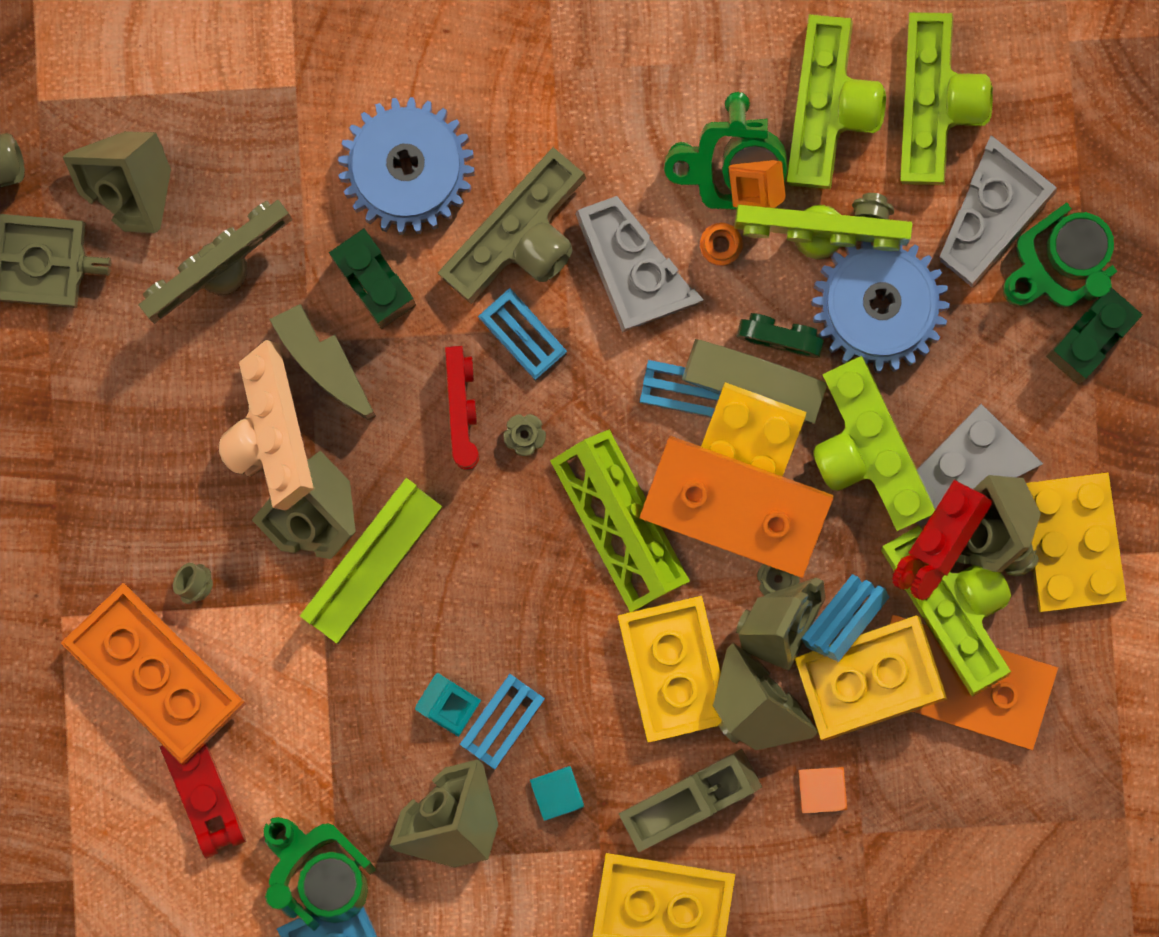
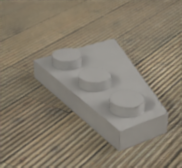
M990 135L984 155L972 178L963 205L956 216L940 254V262L973 288L1057 192V187Z
M618 196L577 210L575 215L622 332L698 305L703 301L697 291L691 289L679 275V270L669 258L666 259L650 240L648 232Z
M980 404L917 468V471L935 508H937L954 480L973 489L988 475L1019 477L1043 463ZM931 516L916 523L922 527L927 524Z

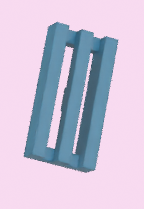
M511 288L478 316L481 322L535 381L546 370H549L555 362L567 354V350ZM508 301L554 350L553 353L547 356L503 307ZM495 313L504 320L541 361L537 367L532 364L491 317Z
M648 360L639 403L712 418L715 408L650 395L651 388L718 401L720 395L699 387L653 378L654 372L683 377L686 367Z
M852 574L801 638L807 648L839 662L889 599L888 593L885 588L881 586L874 588L871 582L867 580L861 582L858 576ZM868 597V599L866 600V602H865V603L862 605V607L858 610V612L855 614V616H853V614L856 612V610L860 607V605H861V604L864 602V600ZM843 629V631H842V632L840 633V635L836 638V640L832 643V645L829 646L830 643L834 640V638L838 635V633Z
M509 674L459 745L493 769H496L545 698ZM512 686L519 690L481 745L478 747L472 743ZM526 696L533 700L496 754L492 757L486 753Z

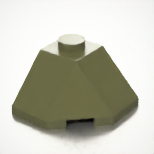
M125 131L70 151L63 156L78 194L90 204L97 200L114 214L111 221L124 232L156 233L161 229L171 168L156 132Z
M319 451L307 460L314 489L287 511L273 508L271 498H269L252 521L281 551L296 553L301 549L315 552L316 557L331 559L356 532L350 481Z
M988 475L973 489L988 497L992 501V505L956 562L980 566L983 569L994 572H1002L1030 548L1041 513L1024 478Z
M813 578L757 598L752 610L746 609L737 625L736 633L739 634L741 648L754 657L789 671L803 644L801 638L812 626L826 599L824 581Z
M734 643L727 648L713 707L722 720L719 727L724 735L733 743L737 744L739 741H742L754 750L813 738L818 731L802 705L789 692L785 694L782 688L769 677V670L758 659Z
M476 759L446 767L432 780L437 786L419 803L412 799L400 811L390 847L396 852L454 868L488 860L497 831L498 820L484 765Z

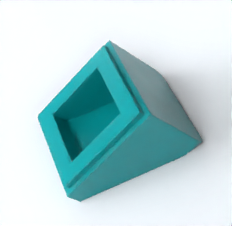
M436 673L416 704L415 710L459 737L481 702V699L441 674Z
M571 766L530 779L544 821L585 807Z

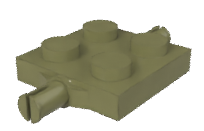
M0 214V302L77 308L79 285L84 277V273L109 276L111 272L109 268L111 267V258L86 256L83 246L85 234L84 221Z

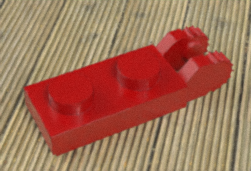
M954 480L908 553L910 555L901 558L897 564V569H894L893 577L891 578L894 586L902 590H908L911 587V594L919 600L923 601L924 599L927 600L928 597L930 598L933 590L938 587L944 575L947 576L992 505V501L978 491Z

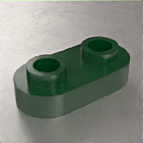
M751 313L749 320H740L736 334L738 339L800 356L820 358L824 340L816 337L817 329L801 324H792L791 329L775 326L776 320L774 318L756 313Z

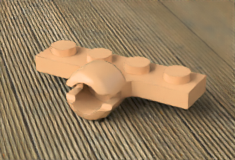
M265 340L239 362L249 404V412L246 418L238 421L222 435L219 442V454L225 465L234 473L243 474L245 472L247 476L251 477L264 468L272 507L287 511L310 493L314 487L280 346L278 343Z

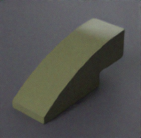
M301 304L269 319L292 356L325 392L367 420L376 416L337 337L333 335L320 342Z
M699 339L694 341L682 380L719 395L726 382L807 412L803 424H815L827 387L826 382Z
M740 749L620 812L619 816L638 852H641L755 793L762 788V785L743 749Z

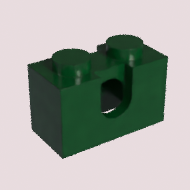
M365 228L329 252L333 262L381 330L416 306L413 296L398 275L388 265L382 252Z
M1111 287L1107 295L1098 297L1046 357L1079 385L1088 378L1103 361L1109 350L1126 335L1143 314Z

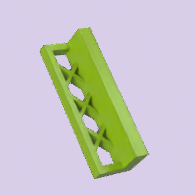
M610 429L584 439L550 460L630 612L690 582L662 527L639 518L646 497ZM577 455L585 469L584 481L575 477L567 462ZM592 496L601 499L606 508L604 519L595 515L591 507ZM612 534L622 538L626 546L624 557L615 553L611 545ZM633 572L642 576L650 591L640 598L631 583Z
M405 478L300 614V617L338 644L443 507L420 490L416 484Z

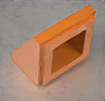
M770 160L732 164L729 166L733 207L748 205L776 208L784 202L786 195L781 161Z
M844 767L798 770L802 813L847 811Z

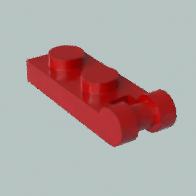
M463 346L445 347L452 455L455 464L459 468L471 470L477 466L480 458L477 447L470 442L469 425H477L475 399L467 400L466 389L467 382H474L473 357H464Z
M206 743L183 766L163 746H159L205 859L217 855L218 849L230 844L236 847L247 842L208 744ZM221 815L225 828L211 833L207 821Z

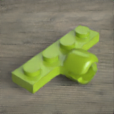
M909 12L900 179L902 184L945 185L947 134L949 129L955 125L984 126L990 121L992 115L993 87L990 77L986 74H958L951 69L954 18L952 13Z
M809 15L787 175L788 185L831 189L837 140L840 133L847 130L875 133L880 130L883 124L886 108V92L883 85L879 81L858 80L847 76L853 27L851 18Z
M738 205L734 229L744 230L743 235L751 238H769L770 232L787 234V240L795 242L798 250L806 257L826 259L837 252L840 247H855L856 241L874 243L873 248L876 250L899 251L900 245L907 246L911 240L912 222L841 215L834 208L826 205L811 206L804 211Z
M860 356L822 374L845 421V429L841 434L818 444L813 451L815 462L826 484L832 490L840 491L861 480L870 479L875 484L897 531L931 516L936 508L864 357Z
M920 525L882 546L881 552L893 571L897 569V564L901 558L910 555L908 554L922 532ZM972 565L960 573L949 572L947 576L944 575L938 587L933 590L930 598L928 597L927 600L924 599L923 601L913 597L910 590L911 587L908 590L905 589L972 697L1010 675L1009 667L982 624L985 618L1006 607L1010 601V589L1001 572L990 571L976 565Z

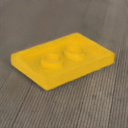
M725 382L701 447L783 477L807 412Z
M1109 473L1026 483L1041 513L1031 542L1033 551H1037L1035 555L1039 558L1036 567L1033 569L1038 611L1047 612L1127 601Z
M702 596L618 615V622L647 743L719 726L722 720L713 707L721 673Z
M918 615L861 634L839 662L816 651L795 658L822 741H827L947 700L921 619Z
M606 853L592 937H726L735 874Z

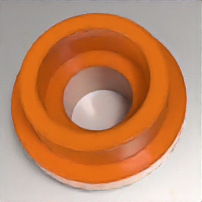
M715 223L705 229L700 239V251L709 263L717 266H726L733 263L739 257L743 241L741 234L737 229H734V226L727 223ZM717 238L726 239L729 243L728 250L725 252L716 251L713 247L714 240Z

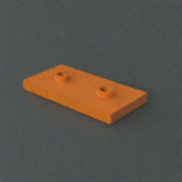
M669 435L639 518L803 578L832 503L833 495Z
M124 583L61 642V645L182 766L246 705Z
M891 615L888 625L906 618ZM922 624L947 700L912 712L1033 750L1058 667L997 648L1011 671L1010 675L972 697L929 627Z

